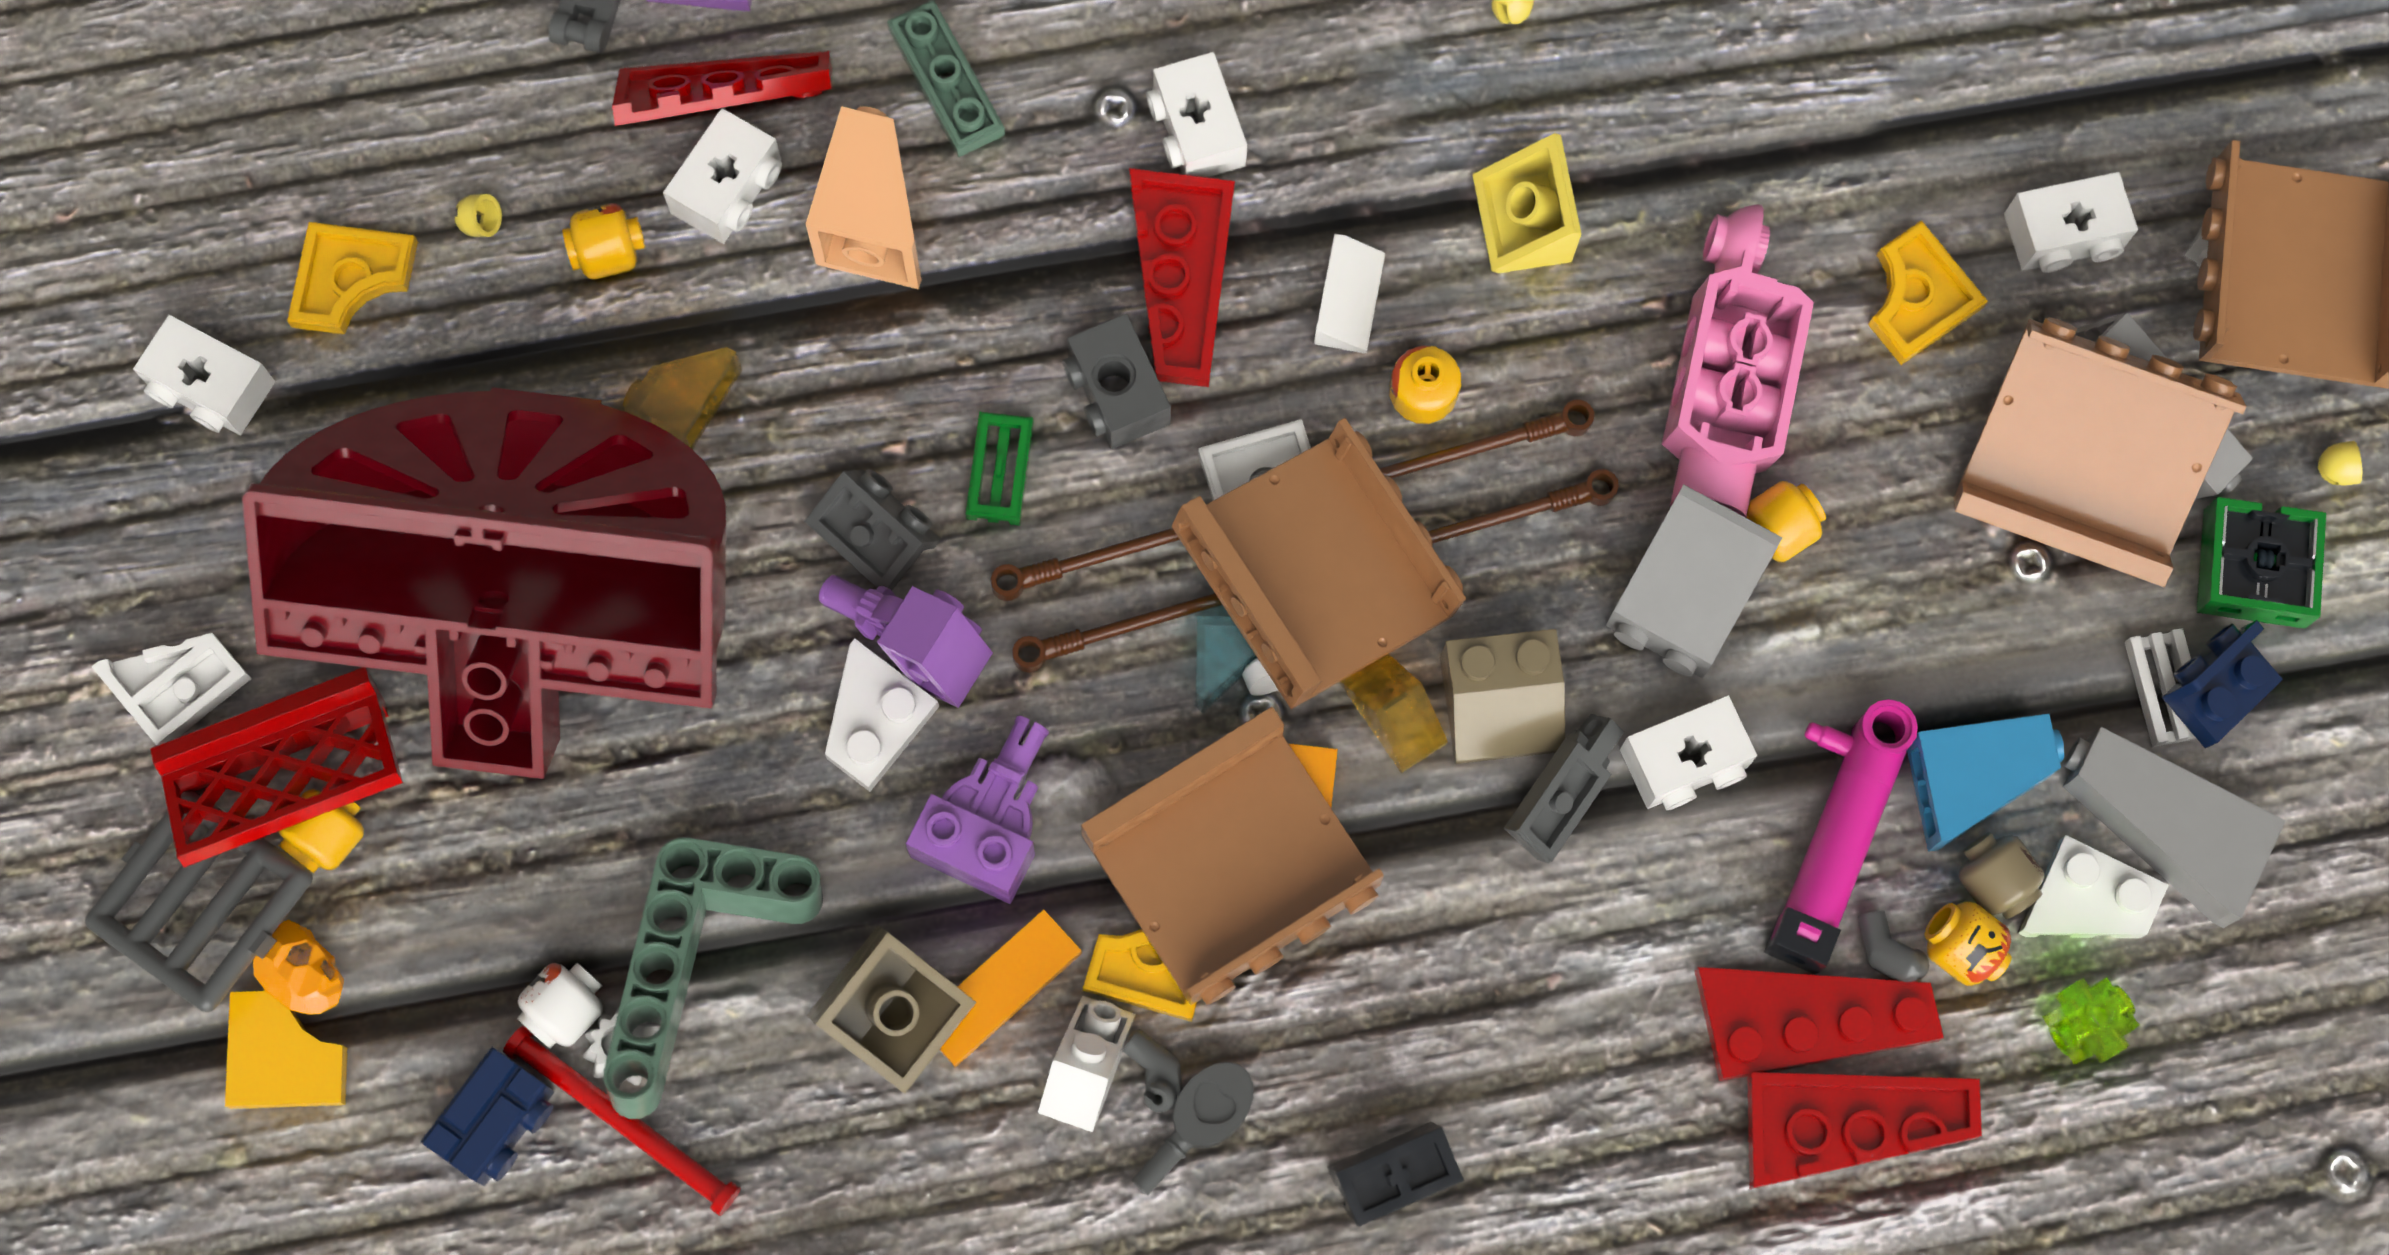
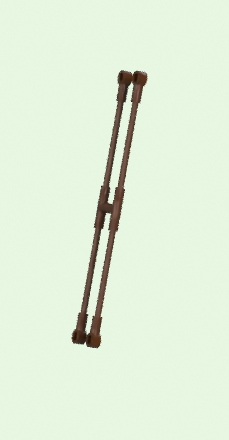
M1580 399L1572 400L1566 404L1561 412L1524 422L1523 427L1379 469L1384 476L1395 478L1523 440L1531 443L1562 433L1574 437L1582 436L1590 429L1593 423L1594 410L1586 401ZM1572 411L1580 412L1584 415L1586 423L1582 425L1573 424L1568 418V413ZM1598 469L1592 472L1586 481L1549 491L1546 497L1428 532L1432 543H1437L1550 509L1552 512H1557L1588 502L1596 506H1605L1613 500L1618 491V479L1611 471ZM1597 480L1606 482L1610 487V493L1606 495L1596 493L1592 487V482ZM1173 528L1060 561H1058V558H1053L1021 568L1004 564L997 567L992 573V591L1000 600L1013 601L1022 594L1023 589L1061 579L1064 573L1180 539ZM1004 575H1011L1018 581L1015 588L1011 590H1002L998 587L997 582ZM1213 593L1083 632L1076 629L1041 640L1033 636H1024L1014 644L1012 650L1013 661L1021 671L1027 673L1035 672L1044 665L1045 661L1084 650V645L1221 606L1222 603L1217 595ZM1027 646L1035 647L1040 653L1039 657L1033 662L1021 660L1019 652L1022 648Z

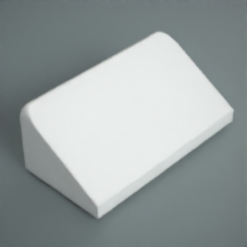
M1334 234L1314 344L1367 354L1385 252L1348 236Z

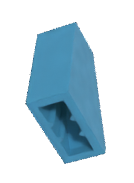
M2050 714L1917 733L1916 739L1908 748L1907 753L1928 852L1942 849L2047 780L2061 768L2060 762L2064 759V743L2059 730L2052 728Z

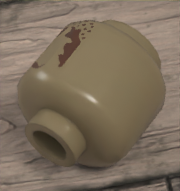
M1989 832L1963 850L1968 860L1959 870L1960 882L1974 901L1991 915L2002 913L2005 919H2009L2027 909L2043 895L2039 887L2044 880V872L2017 836L2007 835L1996 840L1992 833Z

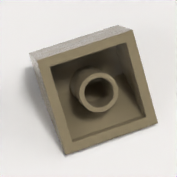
M1548 629L1446 641L1440 656L1455 764L1556 753L1565 739V688L1557 630Z
M877 926L807 1016L819 1028L905 1094L977 1002L890 933Z

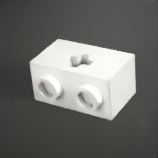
M1214 52L1153 69V90L1146 92L1147 100L1154 121H1164L1168 137L1163 138V145L1170 167L1172 169L1180 167L1182 175L1207 178L1245 167L1247 142ZM1193 115L1195 116V119H1196L1197 122H1198L1197 124H1195V122H1194V120H1193V118H1192L1191 116H1193Z
M721 108L663 192L670 214L724 244L733 230L739 232L746 225L753 210L752 202L761 189H769L780 174L782 162L776 138Z
M2120 172L2017 193L2004 212L2022 271L2041 268L2042 272L2047 273L2061 270L2071 265L2073 260L2091 257L2094 262L2115 258L2124 252L2125 246L2138 231Z
M171 315L167 316L133 368L147 384L144 392L157 402L169 408H173L176 402L193 410L190 416L204 427L217 433L220 432L222 427H225L240 436L275 383V380L262 363ZM198 377H199V378H201V379H203V380H207V381H206V382H203L202 380H197V379H198Z
M1729 695L1628 736L1620 748V752L1647 809L1662 803L1666 810L1682 806L1697 797L1694 790L1710 783H1714L1717 790L1733 785L1747 777L1745 769L1757 757L1756 751ZM1684 749L1689 755L1699 753L1701 760L1696 766L1692 760L1681 762L1679 756Z

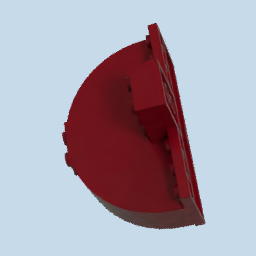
M492 387L491 391L458 392L426 396L374 408L322 429L287 452L267 472L259 484L251 483L243 495L242 502L257 654L426 674L428 679L432 766L544 779L560 741L559 691L710 709L713 707L717 694V647L725 622L726 504L722 489L714 473L704 460L677 437L649 421L602 405V400Z

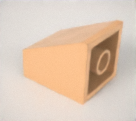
M841 106L806 221L816 265L919 289L921 274L894 119L887 117L885 113L872 107L861 106L855 110Z

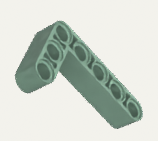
M676 838L667 842L661 848L656 859L604 1068L603 1080L613 1109L621 1116L629 1119L643 1118L650 1115L661 1101L706 911L790 924L806 923L819 914L823 905L820 873L817 866L810 859L800 855L694 838ZM682 866L698 868L697 872L688 878L679 879L672 876L673 872ZM739 874H746L754 878L749 885L735 888L727 884L732 877ZM794 883H802L810 888L805 894L795 897L783 893L786 887ZM670 917H680L686 920L679 929L674 931H665L659 928L660 924ZM667 969L673 972L671 978L664 983L652 984L646 981L647 976L655 970ZM654 1022L660 1025L659 1030L648 1038H638L632 1035L634 1029L642 1023ZM631 1076H641L647 1079L645 1086L635 1093H625L619 1090L621 1083Z

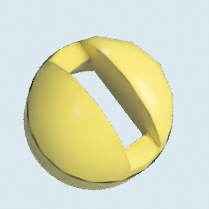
M1492 0V11L1501 23L1508 24L1511 22L1512 24H1520L1529 17L1534 0Z
M472 194L458 202L456 206L458 216H455L454 219L460 231L472 237H491L498 232L502 222V211L495 197L490 194ZM476 215H481L480 223L477 222Z
M2355 441L2336 443L2325 449L2318 462V470L2324 480L2332 485L2341 486L2361 483L2362 461L2358 445Z

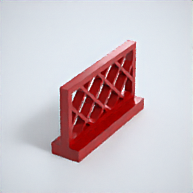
M366 667L356 669L150 748L153 765L162 779L177 858L184 868L403 783L386 717H389L387 707ZM370 724L359 740L343 736L344 733ZM316 745L305 761L290 757L295 752ZM334 747L350 752L337 770L321 766ZM366 756L383 762L384 769L364 777L353 775ZM263 765L251 782L236 778L238 774ZM280 768L296 772L283 791L267 787ZM312 777L328 782L320 794L307 799L299 797ZM207 787L196 803L181 797V794L185 791H196ZM226 789L242 793L228 812L213 808ZM258 798L273 803L265 815L253 820L244 818ZM203 820L219 824L210 836L191 843L190 837Z

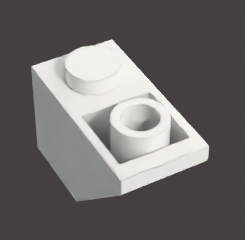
M1082 995L1053 1059L1038 1113L1091 1132L1093 1131L1107 1098L1136 1014L1120 1009L1110 1002L1097 1001Z

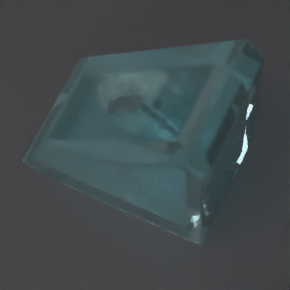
M1197 616L1195 706L1202 713L1242 677L1245 667L1257 658L1231 617Z

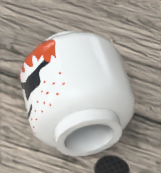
M578 963L570 971L561 964H549L519 995L518 1005L523 1012L517 1019L548 1048H551L555 1043L565 1047L571 1046L601 1016L603 1005L595 993L602 985Z

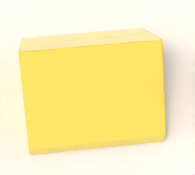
M1553 133L1472 174L1492 272L1503 273L1572 262L1581 237V229L1561 135Z

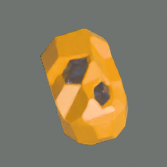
M290 920L281 922L271 936L277 941L264 959L257 955L253 959L255 978L267 993L289 1010L304 1014H321L337 1006L344 978L335 965V957L316 941L311 930Z

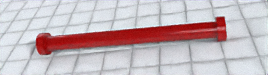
M524 1025L512 1034L504 1046L503 1053L511 1059L520 1057L710 1201L712 1203L710 1210L718 1216H722L732 1205L741 1191L738 1185L732 1181L726 1185L642 1120L621 1116L613 1109L609 1096L533 1039L534 1034Z

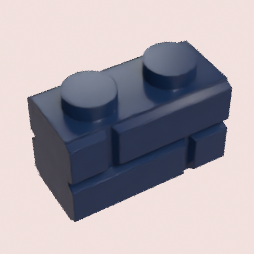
M491 1047L420 1142L471 1180L485 1187L491 1178L498 1182L511 1169L518 1157V1153L513 1148L526 1130L533 1134L548 1119L554 1107L548 1101L555 1092L498 1050Z

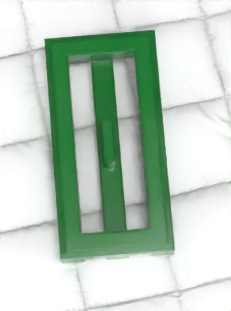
M979 411L965 513L966 520L977 521L978 518L988 519V522L999 523V520L1009 521V525L1020 526L1034 426L1033 417ZM990 426H998L1000 430L990 504L980 505ZM1011 428L1020 429L1011 504L1010 508L1001 507Z

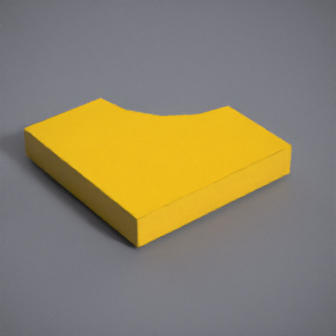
M1921 220L1880 248L1876 256L1886 273L1887 295L1883 307L1872 317L1868 325L1899 364L1903 365L1982 310L1988 303V300Z
M308 222L287 322L292 328L345 335L352 316L367 301L385 293L408 292L418 245L417 239L414 235Z
M1142 929L1122 936L1098 935L1083 986L1084 992L1192 1022L1197 1002L1190 1006Z
M266 991L230 992L225 1107L229 1109L346 1105L347 1047L321 1042L307 1033L296 1016L295 1011L289 1010Z

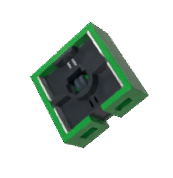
M2216 497L2203 510L2196 613L2249 621L2258 620V622L2304 629L2321 617L2326 512L2281 506L2272 513L2262 511V503Z

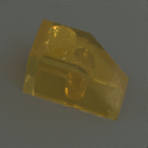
M728 347L651 366L643 380L636 379L629 387L624 397L623 407L625 409L623 411L666 430L693 450L743 371L737 353Z

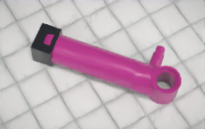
M1888 699L1878 701L1870 706L1853 726L1851 735L1814 722L1808 724L1804 733L1805 738L1816 742L1818 746L1843 756L1844 759L1784 910L1776 919L1763 953L1814 975L1828 965L1841 931L1838 929V926L1907 750L1917 736L1918 725L1916 717L1910 708L1900 701ZM1881 722L1890 726L1895 734V743L1887 744L1878 740L1873 733V723Z

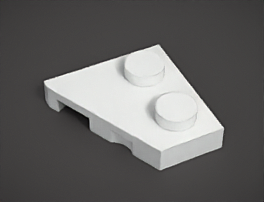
M213 633L186 639L177 646L161 645L142 650L143 655L115 662L109 659L100 660L91 666L157 746L180 737L252 679Z
M854 639L848 649L825 756L827 760L871 792L939 708V703L882 658Z
M2065 835L2059 840L2045 871L2044 880L2039 887L2043 895L2029 907L2018 934L2024 937L2070 935V938H2093L2096 935H2111L2113 938H2142L2148 934L2169 885Z

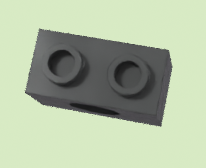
M1127 313L1067 338L1068 358L1062 360L1064 370L1074 390L1083 387L1090 402L1089 405L1084 407L1090 427L1096 437L1102 434L1105 435L1111 450L1171 425V406ZM1109 376H1119L1124 378L1128 385L1121 391L1111 392L1105 390L1100 383Z

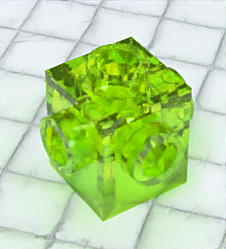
M2084 977L2056 994L2055 997L2060 1006L2042 1016L2049 1027V1033L2054 1043L2065 1055L2069 1056L2074 1065L2094 1055L2100 1063L2107 1061L2130 1046L2124 1036L2140 1026L2133 1016L2135 1014V1007L2130 997L2121 987L2113 986L2107 977L2091 986L2088 985ZM2092 1014H2093V1016L2095 1017V1019L2097 1020V1022H2098L2099 1024H2097V1023L2094 1021V1019H2093V1017H2092Z

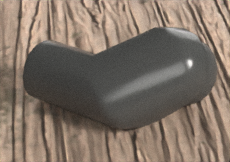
M1885 911L1865 913L1857 917L1867 960L1874 970L1894 980L1903 982H1914L1925 977L1929 970L1927 955L1919 949L1910 948L1891 938Z
M1139 1029L1124 1047L1123 1052L1145 1069L1146 1092L1144 1093V1100L1146 1105L1152 1111L1158 1113L1172 1110L1182 1091L1180 1061L1175 1055Z

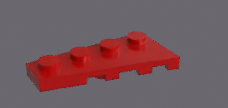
M830 51L620 68L612 103L615 126L788 96L807 98L819 95L823 90L831 89L832 66Z
M1129 168L1154 372L1159 382L1209 387L1235 181Z
M1697 967L1694 970L1719 1081L1745 1077L1751 1072H1773L1939 1042L1944 1039L1931 983Z
M1751 1072L1747 1075L1750 1190L1969 1141L1982 1136L1980 1079Z

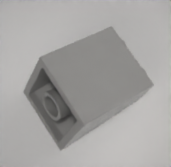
M1683 484L1606 626L1615 631L1614 636L1623 644L1636 650H1643L1645 647L1664 657L1663 663L1674 672L1687 677L1695 674L1703 679L1783 537Z

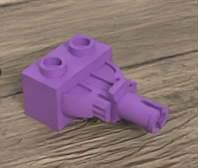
M831 575L827 578L820 589L819 601L823 606L854 620L856 628L864 637L874 640L876 635L880 636L877 643L909 680L925 692L957 708L960 707L993 654L979 636L982 632L981 627L961 613L964 609L963 604L944 591L936 589L933 595H930L912 586L906 597L901 599L896 597L891 589L885 586L865 590L836 575Z
M1022 716L1016 717L1015 724L998 758L994 759L990 767H988L986 760L978 758L970 776L954 783L941 798L933 794L930 795L906 842L911 858L1010 905L1035 856L1034 844L1030 840L1033 826L1030 804L1038 787L1029 780L1024 787V782L1044 738L1049 733L1044 726L1034 722L1031 728V725H1029L1030 719ZM987 770H989L988 773H987V775H986V777H985V779H984V781H983V783H981L982 780H983V778H984V776H985V774H986V772H987ZM1021 793L1019 799L1016 800L1018 794Z

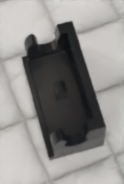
M1433 1122L1424 1124L1327 1166L1332 1181L1338 1186L1345 1201L1343 1206L1349 1217L1355 1221L1357 1227L1464 1181L1443 1128Z

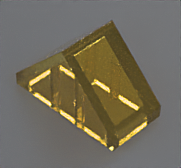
M1389 654L1340 681L1341 686L1401 773L1448 743L1422 683Z

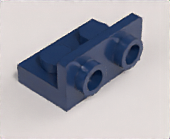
M2258 620L2240 629H2237L2232 623L2216 633L2206 643L2211 651L2204 658L2201 655H2197L2181 666L2173 674L2178 683L2162 697L2205 749L2218 743L2283 680L2251 642L2264 630V627Z

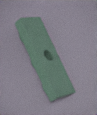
M934 0L887 21L888 30L958 158L1005 136V127ZM942 73H951V74H953V75H952L951 77H949V78H940V77H939V75L942 74Z

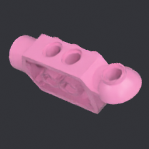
M1760 204L1740 208L1728 217L1715 215L1706 236L1703 261L1714 264L1715 270L1714 274H1710L1693 295L1662 445L1679 459L1670 507L1684 484L1746 518L1755 474L1765 472L1784 454L1814 302L1798 287L1779 283L1777 279L1757 274L1763 264L1770 237V228L1762 225L1763 207Z

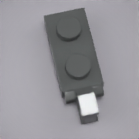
M1590 714L1578 730H1573L1567 736V739H1564L1504 827L1537 860L1548 864L1550 861L1553 862L1610 778L1611 774L1607 771L1610 760L1607 756L1624 733L1611 718Z

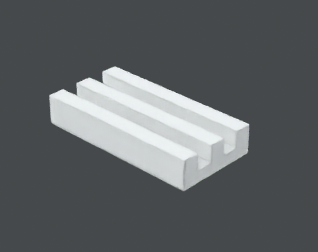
M2183 628L2175 629L2165 634H2162V632L2152 633L2148 637H2130L2124 643L2152 747L2197 739L2167 703L2166 706L2173 731L2166 732L2145 650H2152L2160 680L2159 685L2162 696H2164L2176 685L2166 646H2169L2175 672L2191 660Z

